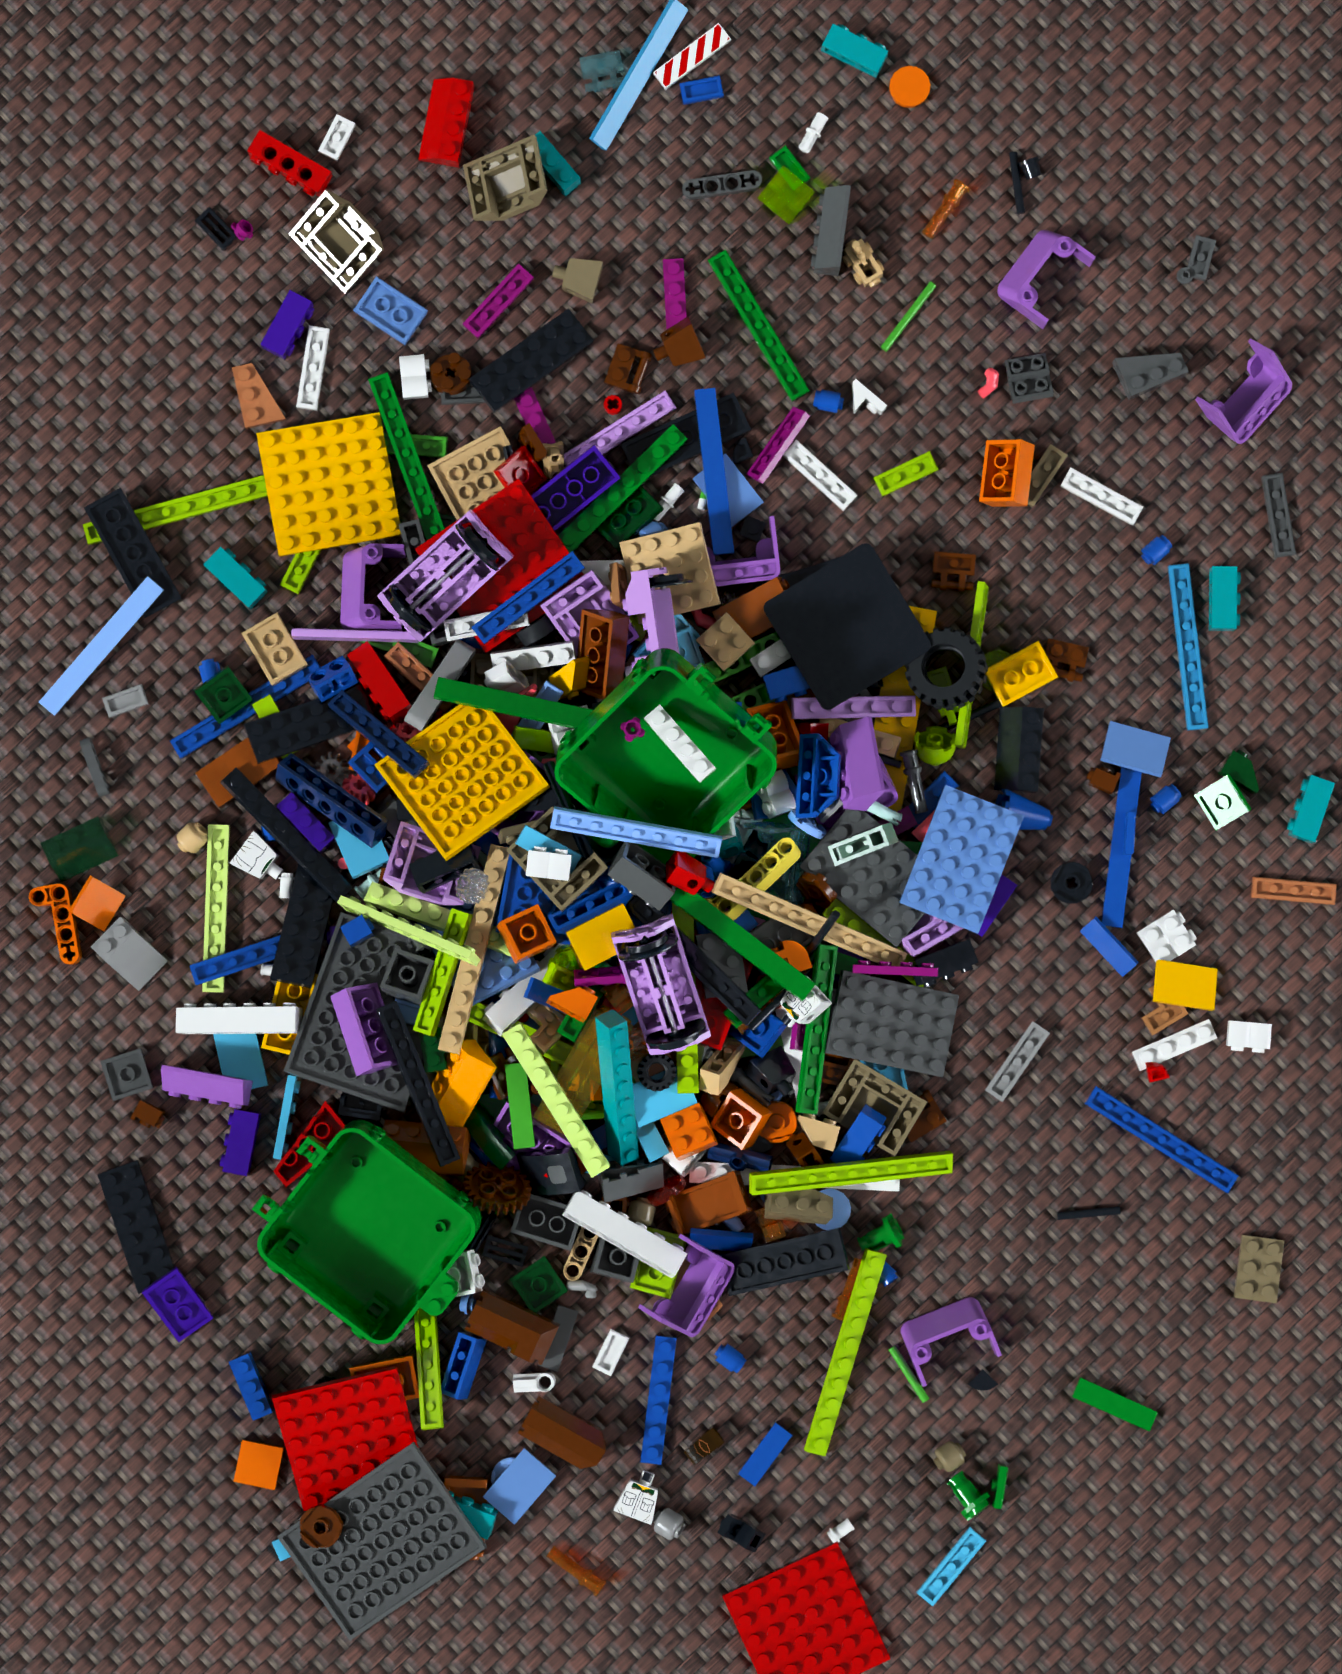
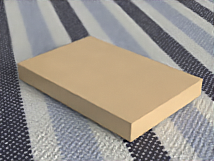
M278 612L242 632L244 639L272 686L309 666Z

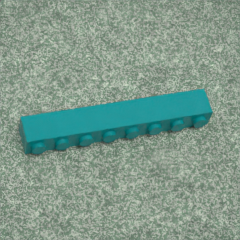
M612 1009L596 1016L595 1022L608 1154L623 1166L639 1158L628 1025L627 1020Z

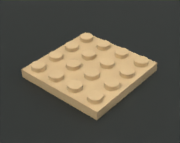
M501 426L427 465L456 520L465 515L470 509L473 510L504 489V486L494 473V470L505 461L503 447L511 445Z
M701 522L619 542L629 583L631 581V572L662 567H667L668 573L664 574L665 576L683 573L684 579L693 580L692 583L666 586V588L671 590L674 615L720 604ZM645 613L637 614L639 624L643 623L642 618L646 617Z

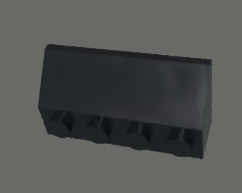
M1000 707L994 790L1008 789L1012 792L1023 793L1038 792L1044 708Z

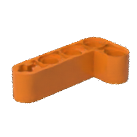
M52 884L33 888L29 893L30 902L39 907L50 905L52 907L61 960L69 965L79 963L82 958L76 916L69 912L73 904L70 888L64 884ZM58 888L65 890V896L62 899L56 897ZM42 891L45 898L42 902L38 903L35 900V895L37 892ZM66 908L69 915L66 919L62 920L59 912L61 909ZM66 929H70L72 937L66 941L63 938V932ZM74 943V946H70L71 952H75V956L72 957V961L70 958L66 957V955L70 953L69 947H64V944Z

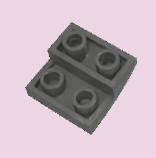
M1046 353L1005 360L1006 374L1013 404L1053 397L1054 392Z

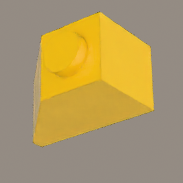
M588 656L572 660L549 677L550 683L564 691L559 700L565 698L573 700L579 696L580 691L586 688L590 661Z

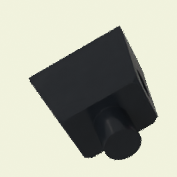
M782 1046L767 1052L763 1058L757 1057L749 1062L745 1070L746 1075L766 1094L770 1095L779 1090L784 1098H788L795 1092L790 1084L796 1075V1071Z

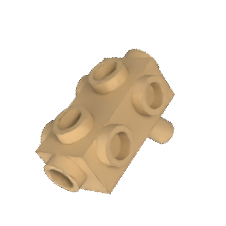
M862 238L858 241L856 239L851 240L845 245L846 248L843 251L844 256L842 259L848 268L852 266L855 271L853 276L859 285L863 284L864 287L870 285L871 288L881 282L880 278L883 277V265L872 256L873 250L868 242L864 243ZM869 270L872 272V276L867 277L864 272Z

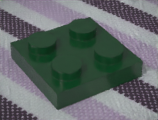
M228 665L194 689V692L218 724H221L253 700Z
M543 1256L510 1279L528 1308L535 1313L568 1291L546 1256Z

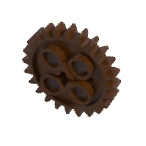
M487 1162L486 1166L479 1163L478 1168L473 1166L472 1171H467V1176H464L462 1190L468 1195V1198H471L469 1202L473 1201V1207L480 1206L479 1211L487 1209L488 1214L495 1211L496 1215H499V1212L507 1215L508 1211L514 1214L516 1209L521 1211L522 1206H527V1202L530 1201L532 1187L530 1186V1180H526L527 1176L521 1175V1170L514 1171V1166L507 1168L506 1165L500 1170L496 1165H491L490 1162Z

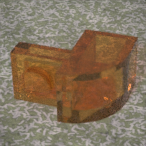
M622 983L603 986L600 989L619 1015H622L633 1006L630 993Z
M765 1206L755 1210L766 1243L786 1236L781 1220L764 1218Z

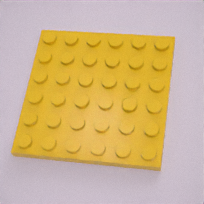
M380 412L256 433L279 557L401 536L399 514Z
M461 704L406 742L430 764L416 779L388 756L374 764L445 861L451 859L550 788L547 781L493 711Z

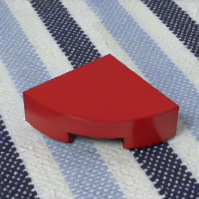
M1156 1062L1145 1063L1149 1083L1169 1078V1074L1162 1064Z

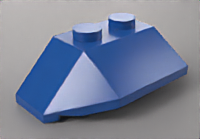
M819 733L800 734L796 818H816L839 798L841 755Z
M599 877L563 912L554 904L547 917L557 934H566V931L621 903L625 906L633 894L625 886L614 882L610 877Z

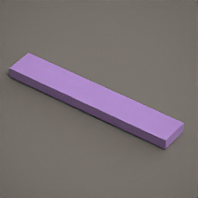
M666 390L566 452L564 454V464L568 466L594 444L604 455L676 410L677 407Z
M293 628L291 631V636L294 640L419 643L408 631Z
M916 695L851 697L831 710L822 708L816 697L791 698L792 719L864 718L867 716L872 718L915 717Z

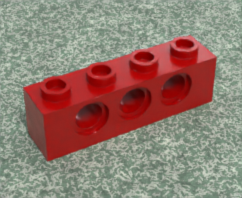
M259 130L247 150L252 162L257 165H261V163L268 167L267 170L276 176L279 174L283 175L288 183L293 186L297 184L304 188L303 191L312 197L314 195L320 197L333 177L330 170ZM269 151L276 152V156L273 159L266 158V154ZM291 161L294 163V166L291 169H285L284 164ZM304 172L312 173L311 178L308 180L302 179L301 176Z

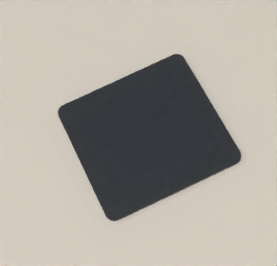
M868 543L861 544L768 600L763 607L766 616L821 707L826 710L833 709L923 655L931 647L927 635L874 548Z

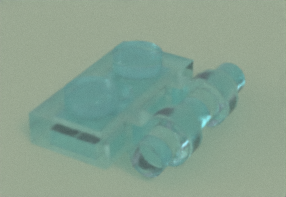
M620 50L579 58L583 80L592 79V83L584 84L586 92L594 91L596 93L601 92V89L619 88L624 77L617 78L616 76L617 73L624 72ZM610 75L609 80L598 81V77Z

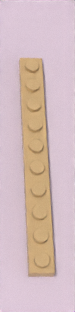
M490 845L472 914L473 917L465 941V945L476 950L475 954L481 960L477 967L465 961H460L438 1046L440 1051L460 1055L503 889L509 853L506 851L507 847Z
M721 872L711 891L716 895L812 936L818 933L828 919ZM835 922L823 939L878 964L879 961H890L892 966H900V962H904L908 954L903 950Z

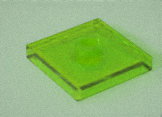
M783 165L758 196V199L786 223L791 224L814 195L815 191Z

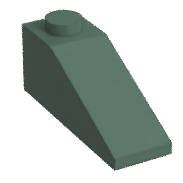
M892 822L830 845L828 849L834 865L837 866L899 841Z

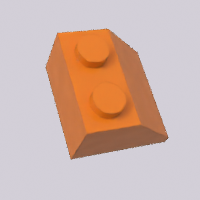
M584 986L583 989L577 987L550 995L546 1003L584 1023L598 997L594 995L596 993L594 990Z

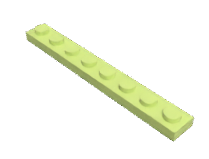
M208 824L203 961L226 953L230 825ZM225 976L203 983L202 992L224 993Z
M373 881L364 898L365 903L443 932L451 911L433 903L400 893L397 890ZM493 926L487 948L511 956L501 934L495 932L496 927Z
M341 895L337 902L352 914L357 916L363 915L364 919L369 918L373 923L476 967L481 960L475 954L476 950L468 945L462 947L457 941L449 937L445 940L439 933L435 931L429 933L419 924L415 923L412 926L406 919L402 917L396 919L386 910L379 912L375 906L369 903L363 905L360 900L353 896L347 898Z
M520 1022L503 1032L502 1035L590 1176L593 1178L610 1167L609 1162L522 1023Z

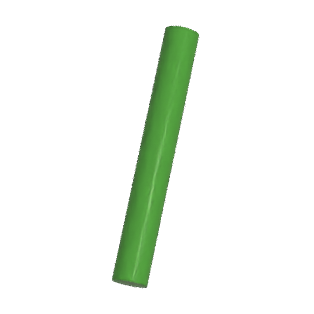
M895 1345L888 1349L922 1403L929 1400L930 1398Z

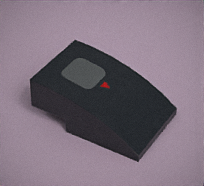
M550 1147L516 1154L522 1175H526V1180H530L531 1194L559 1195L580 1192L585 1186L573 1147L561 1149Z

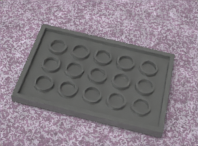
M846 809L799 867L804 872L824 875L827 878L826 883L838 894L836 898L892 945L897 947L925 914L899 903L917 854L898 840L899 842L835 866L828 846L881 826L865 811Z
M841 970L825 1053L943 1077L959 995Z

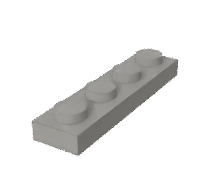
M1032 1021L985 1088V1091L1003 1102L1050 1033Z

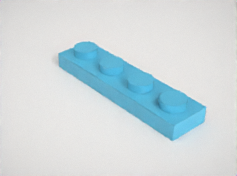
M288 1075L273 1159L282 1160L289 1150V1144L286 1141L287 1135H291L293 1123L290 1122L291 1114L295 1115L297 1102H294V1096L300 1090L301 1081H297L298 1076Z

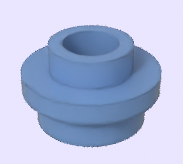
M473 1294L463 1295L460 1299L459 1309L464 1314L469 1315L474 1309L476 1299L473 1298Z

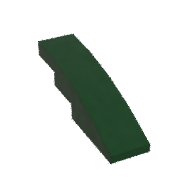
M477 1102L464 1126L467 1127L470 1135L484 1153L501 1170L516 1154L502 1140L505 1136L491 1122L494 1118Z

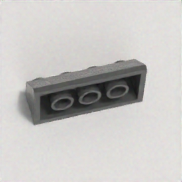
M850 185L825 187L824 194L820 193L818 206H822V214L817 213L816 226H820L819 234H815L813 246L817 247V252L812 254L811 267H814V273L839 276Z

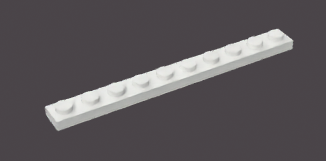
M697 1162L689 1173V1183H705L727 1175L726 1173L734 1170L729 1166V1163ZM772 1165L771 1170L796 1168L801 1166ZM748 1168L740 1171L744 1185H749L750 1172L759 1171ZM900 1179L824 1188L899 1191Z

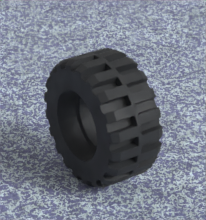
M938 627L934 628L930 634L925 632L931 643L929 651L904 665L907 669L905 676L911 690L926 705H931L939 710L945 708L947 711L953 710V707L956 706L960 709L965 706V702L969 701L971 703L974 701V695L976 693L980 694L983 690L981 686L982 683H986L987 677L985 673L988 671V665L985 662L986 657L980 646L969 634H965L960 629L953 630L952 627H945L944 630H941ZM944 651L959 653L965 662V670L962 677L951 686L938 687L934 685L927 675L931 660L937 654Z

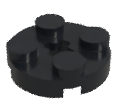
M1077 862L1064 863L1058 866L1050 879V889L1054 896L1066 904H1076L1086 899L1093 886L1089 870ZM1073 877L1077 886L1069 889L1066 879L1070 880Z

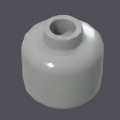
M666 1508L662 1512L658 1511L652 1521L655 1523L654 1531L668 1540L678 1538L685 1527L683 1517L670 1508Z

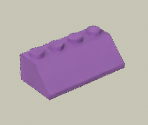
M869 716L841 724L830 735V744L841 755L840 799L843 803V809L866 811L885 792L872 717Z
M377 982L348 987L331 995L330 997L356 1076L374 1073L398 1065L376 1012L377 1008L384 1006Z
M161 1066L162 1090L169 1091V1096L181 1098V1094L189 1095L188 1099L195 1101L207 1098L209 1103L221 1105L223 1101L228 1102L229 1107L241 1109L242 1105H249L252 1080L177 1066Z

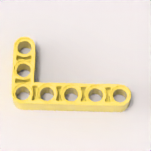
M782 838L739 880L766 891L800 858L801 851L791 838ZM792 848L790 852L785 853L787 849ZM777 862L774 867L770 868L773 863ZM758 877H761L760 881L755 882ZM719 895L714 898H704L733 921L747 909V907ZM728 906H731L728 911L724 912Z

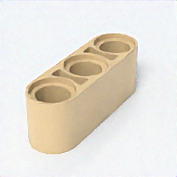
M581 1227L563 1270L564 1276L571 1281L579 1279L598 1238L597 1235L592 1238L586 1237L584 1234L585 1228ZM580 1245L587 1248L588 1252L584 1257L577 1256L575 1252L576 1248ZM576 1265L579 1269L578 1275H568V1266Z

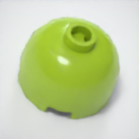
M926 727V731L921 733L918 731L914 736V746L918 750L917 756L927 764L933 766L943 764L950 760L955 752V734L948 733L945 727Z

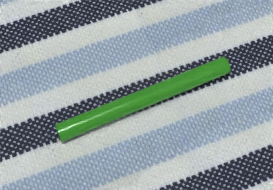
M930 281L882 344L881 349L886 352L890 349L937 287L933 282Z

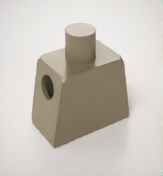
M569 258L567 268L555 265L552 277L563 280V291L593 304L603 269V262Z

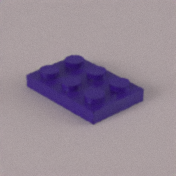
M175 1267L142 1290L144 1297L178 1342L214 1318L178 1267Z

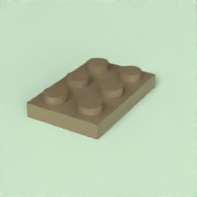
M1241 1234L1234 1298L1277 1304L1284 1240Z

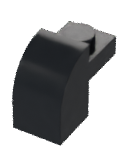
M727 1514L726 1518L721 1521L717 1532L752 1552H756L766 1535L734 1514Z

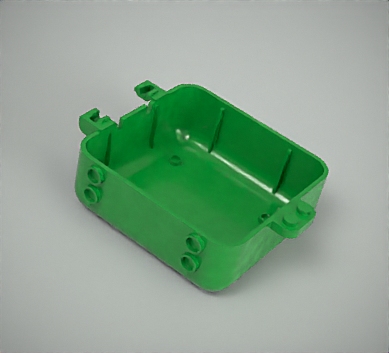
M660 648L651 652L645 659H638L632 668V672L573 731H566L557 751L554 773L558 784L588 809L587 812L714 834L761 788L764 789L769 785L777 768V744L772 733L768 731L772 727V723L759 713L751 716L713 683L716 676L703 663H699L694 667L675 650ZM659 704L716 767V770L701 783L696 780L644 721V717ZM637 717L640 719L641 728L645 730V735L634 738L632 742H628L625 740L626 735L621 730L620 725ZM590 836L599 845L606 848L612 847L618 842V840ZM637 844L664 864L667 863L675 852L674 850ZM687 853V854H689V855L692 856V857H695V855H696V854Z
M353 1120L347 1123L328 1146H325L315 1137L308 1135L296 1152L307 1157L308 1161L313 1164L310 1170L281 1207L272 1198L263 1194L252 1208L254 1212L269 1222L260 1233L257 1241L258 1252L267 1262L269 1269L287 1277L349 1325L351 1331L357 1337L363 1340L367 1339L374 1344H386L393 1341L419 1307L432 1316L442 1314L459 1291L458 1281L447 1272L479 1230L481 1225L479 1208L472 1206L473 1201L469 1202L471 1198H468L465 1192L458 1191L387 1136L381 1127L374 1126L368 1121ZM310 1144L316 1148L314 1152L307 1149ZM267 1204L271 1209L267 1211L263 1208V1205Z

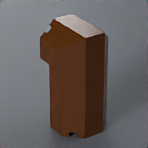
M483 1289L480 1294L481 1297L477 1300L469 1317L465 1330L491 1341L506 1350L509 1346L512 1348L510 1353L531 1363L535 1359L539 1360L537 1364L542 1365L560 1324Z
M538 1395L536 1400L539 1403L534 1402L518 1434L579 1469L597 1466L606 1451L602 1429Z

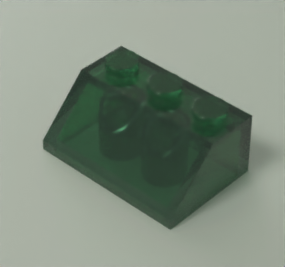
M98 816L40 843L50 865L61 882L119 856L102 818Z

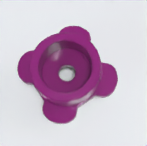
M242 219L238 223L233 222L231 224L235 235L241 241H244L245 238L251 239L253 237V227L247 220Z
M637 717L620 725L621 730L626 735L625 740L628 742H632L634 738L645 735V730L641 728L640 719Z

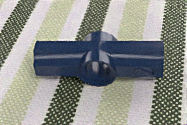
M718 1142V1145L709 1148L708 1151L709 1159L729 1163V1166L736 1171H744L746 1168L756 1171H769L773 1163V1156L752 1151L751 1147L741 1150L736 1145L731 1146Z

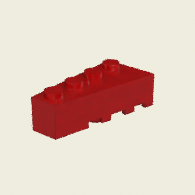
M366 641L347 654L351 660L349 665L354 674L359 672L361 678L358 680L364 689L369 687L372 693L369 696L375 705L380 703L383 709L380 712L385 720L390 719L396 727V723H403L405 716L412 706L372 646Z
M327 1101L322 1104L318 1113L314 1115L309 1125L299 1135L295 1144L288 1150L273 1171L286 1188L292 1189L298 1184L313 1165L308 1161L307 1157L296 1152L308 1135L315 1137L325 1146H328L336 1134L346 1125L344 1120ZM311 1144L307 1148L311 1152H314L316 1150V1148Z

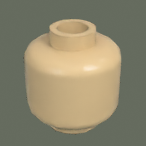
M198 822L187 823L177 834V841L179 842L177 845L185 853H197L206 844L208 832Z

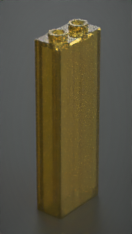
M596 1005L555 1076L580 1118H582L601 1085L595 1017L612 1010L605 1005H601V1007ZM621 1015L627 1020L629 1036L634 1025L630 1024L632 1022L630 1019ZM542 1099L533 1117L565 1135Z

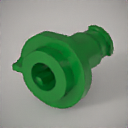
M892 1213L882 1218L883 1225L869 1231L865 1236L857 1238L862 1251L865 1248L879 1251L892 1243L896 1248L902 1246L901 1240L905 1239L904 1234Z
M961 1471L946 1484L951 1486L954 1494L965 1509L961 1514L969 1521L989 1506L987 1500L991 1496L988 1492L981 1495L972 1482L964 1476V1472Z

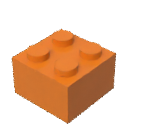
M538 904L500 921L497 925L515 964L553 947L557 942Z
M738 1088L729 1092L710 1126L738 1148L744 1150L753 1146L773 1112L744 1090Z
M700 1103L660 1119L674 1155L679 1161L718 1145Z

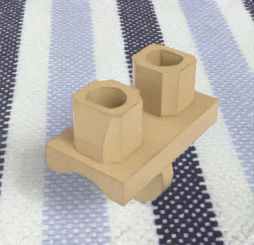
M562 441L554 444H543L547 451L546 457L542 460L543 473L547 479H552L564 469Z

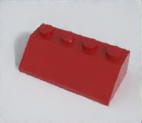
M458 78L433 80L419 161L459 168L474 93L473 81Z

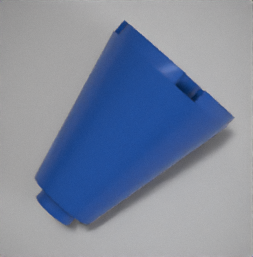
M1008 789L1001 790L1003 795H998L995 804L1024 816L1019 830H1045L1047 826H1051L1053 815L1050 814L1049 809Z

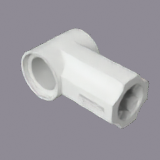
M547 1371L542 1373L513 1374L514 1393L548 1392L556 1383L555 1376ZM541 1377H549L551 1385L543 1387L540 1384Z

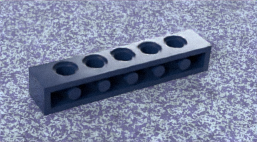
M289 754L278 763L275 781L371 848L385 838L388 826L386 818L294 754Z

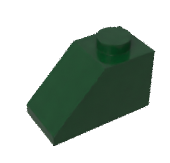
M1241 750L1231 751L1218 774L1223 777L1230 774L1238 786L1253 795L1259 791L1252 761Z

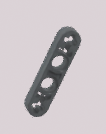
M750 170L690 179L683 184L682 193L686 199L696 200L755 191L762 184V176L758 171ZM750 176H754L755 179L759 180L756 181L755 185H752L751 182H745V187H741L742 181L740 177H744V181L750 180ZM731 178L738 181V186L734 189H730L726 184ZM710 181L716 182L718 185L717 190L714 192L706 189V185ZM699 183H703L704 193L702 194L701 189L695 190L694 194L686 191L689 189V185H693V188H700Z

